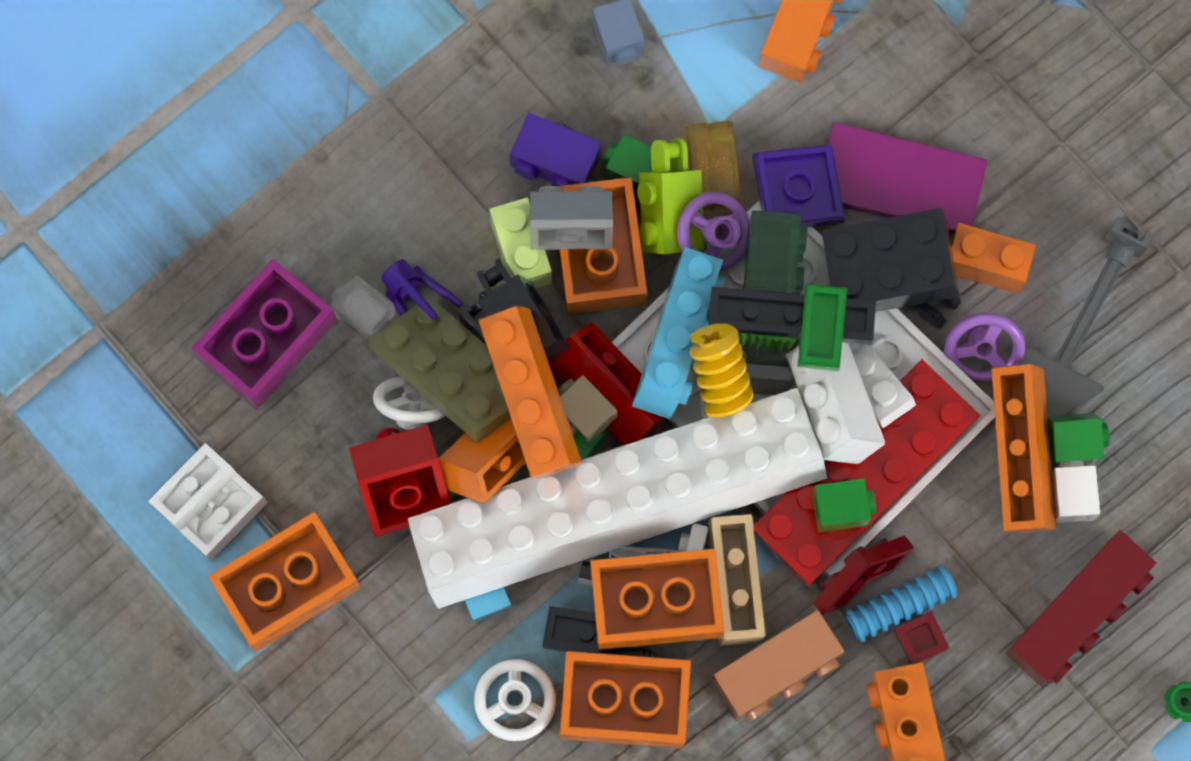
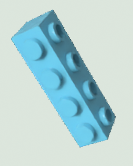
M687 247L684 248L670 282L632 407L671 419L679 403L686 405L693 386V382L687 380L690 368H693V364L696 361L689 354L690 348L695 345V343L690 341V335L696 330L708 326L711 288H723L725 277L719 275L723 262L722 259Z

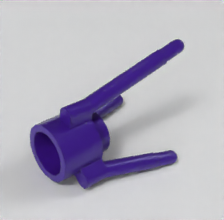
M404 259L393 263L381 277V281L388 288L385 295L394 304L400 316L407 312L401 299L405 302L413 299L430 319L436 320L438 318L437 313L420 294L423 288L420 282L459 308L463 306L462 300L427 276L419 266L412 268Z

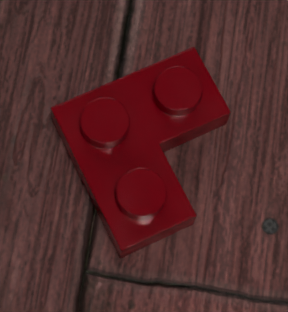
M904 535L890 541L887 538H883L867 549L863 546L856 548L844 559L846 566L840 572L832 574L822 583L821 588L823 591L813 601V604L822 615L846 607L869 581L892 573L915 547Z

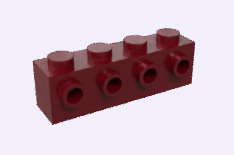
M1119 530L1005 654L1041 687L1050 679L1057 684L1073 667L1068 662L1069 658L1077 650L1084 655L1100 638L1095 630L1102 622L1106 620L1111 625L1127 608L1122 603L1124 598L1131 591L1139 595L1154 579L1149 571L1157 562L1124 532Z

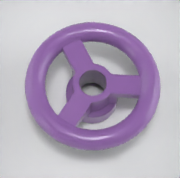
M722 192L703 193L686 205L679 218L677 228L678 243L681 251L683 252L685 247L695 250L689 235L691 224L702 231V236L707 242V255L721 259L722 248H730L736 244L732 252L722 258L723 262L720 271L729 269L737 264L744 256L751 236L750 221L743 206L735 198ZM708 204H720L727 207L732 213L728 216H716L713 219H706L697 211ZM717 226L720 229V235L718 238L715 235V229Z
M995 313L974 314L959 321L950 330L944 346L945 356L973 382H992V370L980 371L971 369L964 365L959 358L976 356L979 359L987 360L994 368L1018 366L1025 352V340L1020 328L1009 318ZM1002 329L1010 335L1013 342V351L1007 361L998 353L997 347L1000 342L999 334ZM967 331V341L957 345L960 337Z

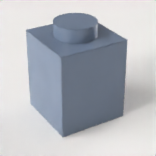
M620 0L593 8L592 22L606 64L616 62L618 65H623L638 59L639 55L644 53L645 40L632 1Z

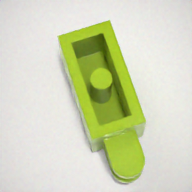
M674 138L670 143L663 139L655 140L651 146L652 171L639 172L637 194L640 201L641 225L639 236L642 242V252L657 254L682 253L677 237L678 222L686 205L692 199L702 194L701 170L688 169V148L684 139ZM703 207L700 208V209L697 211V213H699V214L702 215V216H703ZM690 224L689 235L693 248L696 251L704 250L702 231Z

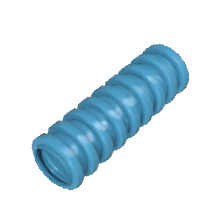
M939 565L936 567V572L933 573L928 570L924 573L925 577L916 576L911 584L905 581L901 584L902 588L893 587L890 589L889 594L882 592L877 600L873 597L867 600L868 604L863 605L859 603L854 611L850 608L844 611V619L853 638L859 643H863L866 640V636L869 635L871 638L877 636L878 630L884 633L888 631V626L891 624L896 627L900 625V620L902 619L906 622L911 620L912 614L919 616L922 615L925 608L929 611L934 609L935 603L943 605L946 602V598L955 599L957 597V587L947 568Z

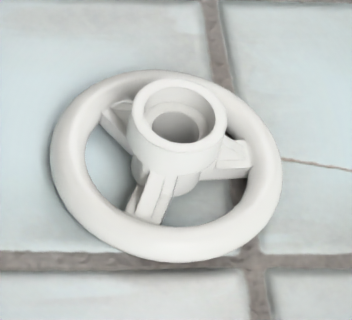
M401 376L385 380L375 389L373 394V402L379 412L390 419L396 420L398 426L407 430L428 425L429 422L446 416ZM404 388V393L400 398L389 402L385 400L386 394L390 391Z
M522 659L504 660L490 667L480 678L474 694L475 711L481 724L494 736L508 741L526 740L539 734L551 721L556 707L555 688L547 673L536 664ZM508 672L509 681L499 690V702L487 708L486 697L490 685L497 677ZM521 672L532 676L541 686L544 695L543 708L531 701L530 689L525 683L521 682ZM513 692L520 693L523 697L522 703L518 706L510 705L507 702L509 694ZM523 712L536 719L530 725L518 729L504 727L495 721V719L505 713L518 715Z

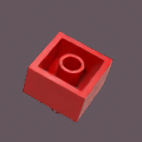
M428 425L401 433L396 428H385L377 434L376 440L349 447L374 537L409 527L407 518L450 504Z

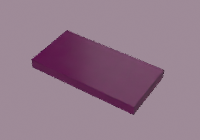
M833 123L828 145L832 144L843 207L886 218L942 208L947 219L949 233L954 234L958 223L973 226L987 159Z

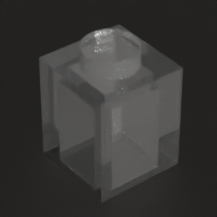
M355 275L350 283L346 280L343 281L331 297V300L334 301L331 304V308L334 310L335 316L368 342V338L383 329L396 314L394 303L357 275Z

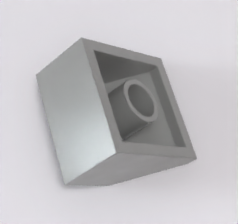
M544 186L539 188V192H530L531 250L612 249V191H604L599 186H584L579 191H563V188L558 186Z

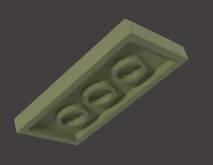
M428 297L425 300L437 313L438 318L436 320L430 319L416 305L368 338L369 349L475 442H478L511 418L488 347L437 302Z

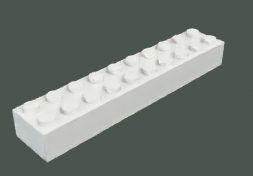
M798 388L750 403L745 409L736 414L718 418L708 417L581 460V465L545 478L530 477L503 486L485 504L467 498L407 518L428 591L439 609L609 552L612 549L627 546L826 479L827 474L824 459Z

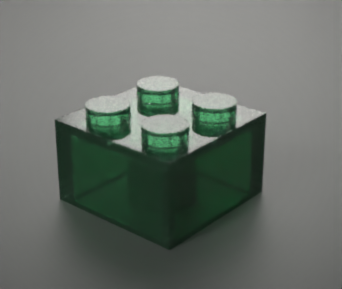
M752 210L747 236L750 238L745 255L743 289L801 294L804 285L805 268L797 267V262L802 263L807 244V228L800 227L801 214Z

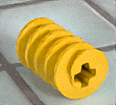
M726 323L708 325L696 330L690 335V341L695 343V345L690 348L689 354L692 359L696 360L693 364L694 372L700 374L697 377V384L703 389L700 393L701 399L706 403L704 406L705 414L715 418L736 414L745 409L754 397L753 389L749 385L750 377L746 371V361L742 357V345L738 342V330Z

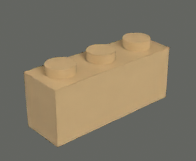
M752 514L711 517L706 524L709 527L706 536L708 549H716L724 624L723 637L717 638L718 647L759 643L766 636Z

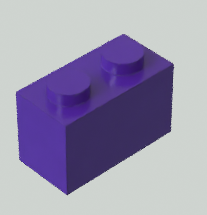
M528 112L511 150L510 166L514 167V171L521 177L529 180H536L538 177L551 182V186L589 183L601 156L602 142Z

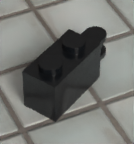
M502 257L496 259V265L485 271L482 269L477 272V276L488 294L478 301L485 313L481 316V319L515 306L530 308L548 363L570 349L532 281L518 274L515 276L510 266ZM504 279L505 283L497 288L496 284Z

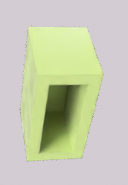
M528 197L490 208V221L501 256L510 266L514 275L518 274L532 281L535 288L552 284V270L545 250H531L530 202Z

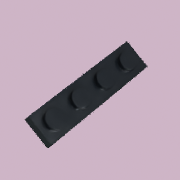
M712 287L708 325L726 323L734 326L738 333L800 338L804 295ZM846 299L842 342L872 345L876 301Z

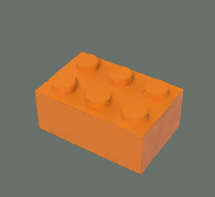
M632 178L558 186L563 188V191H579L584 186L602 187L604 191H612L613 205L612 249H558L567 315L646 305L647 287Z
M315 511L208 576L255 653L360 589L356 577Z
M716 549L590 561L598 650L723 637L724 624Z
M566 651L560 740L684 749L691 660Z

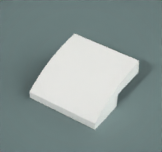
M206 443L148 501L210 561L268 503L258 491L236 473Z

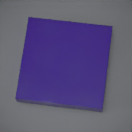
M832 144L754 153L752 159L765 232L844 223L845 214Z

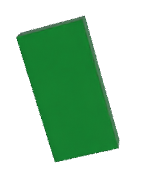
M806 283L797 367L839 371L848 288Z

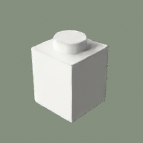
M1084 461L1059 463V468H1055L1052 471L1056 523L1094 521L1100 515L1096 466H1084Z

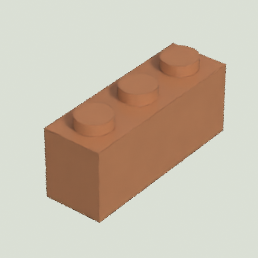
M819 610L716 672L711 680L736 720L739 721L747 716L751 722L771 709L768 702L782 695L787 700L806 688L802 681L816 673L819 678H822L840 667L841 665L837 659L842 657L845 651Z

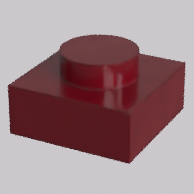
M932 611L893 630L910 665L924 662L949 650V646Z

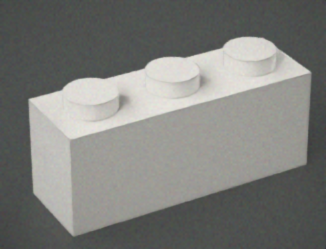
M842 342L839 371L797 367L799 345H797L786 356L824 460L853 464L861 463L883 446L885 440L849 344Z

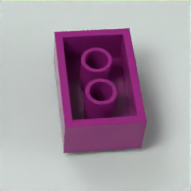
M272 259L191 349L198 361L257 410L337 320L334 310L277 261Z

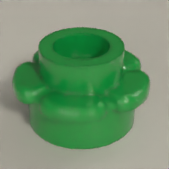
M1182 681L1179 685H1172L1166 690L1164 699L1167 701L1165 709L1173 719L1177 720L1180 718L1184 722H1191V682ZM1182 698L1187 699L1188 704L1186 706L1181 704Z

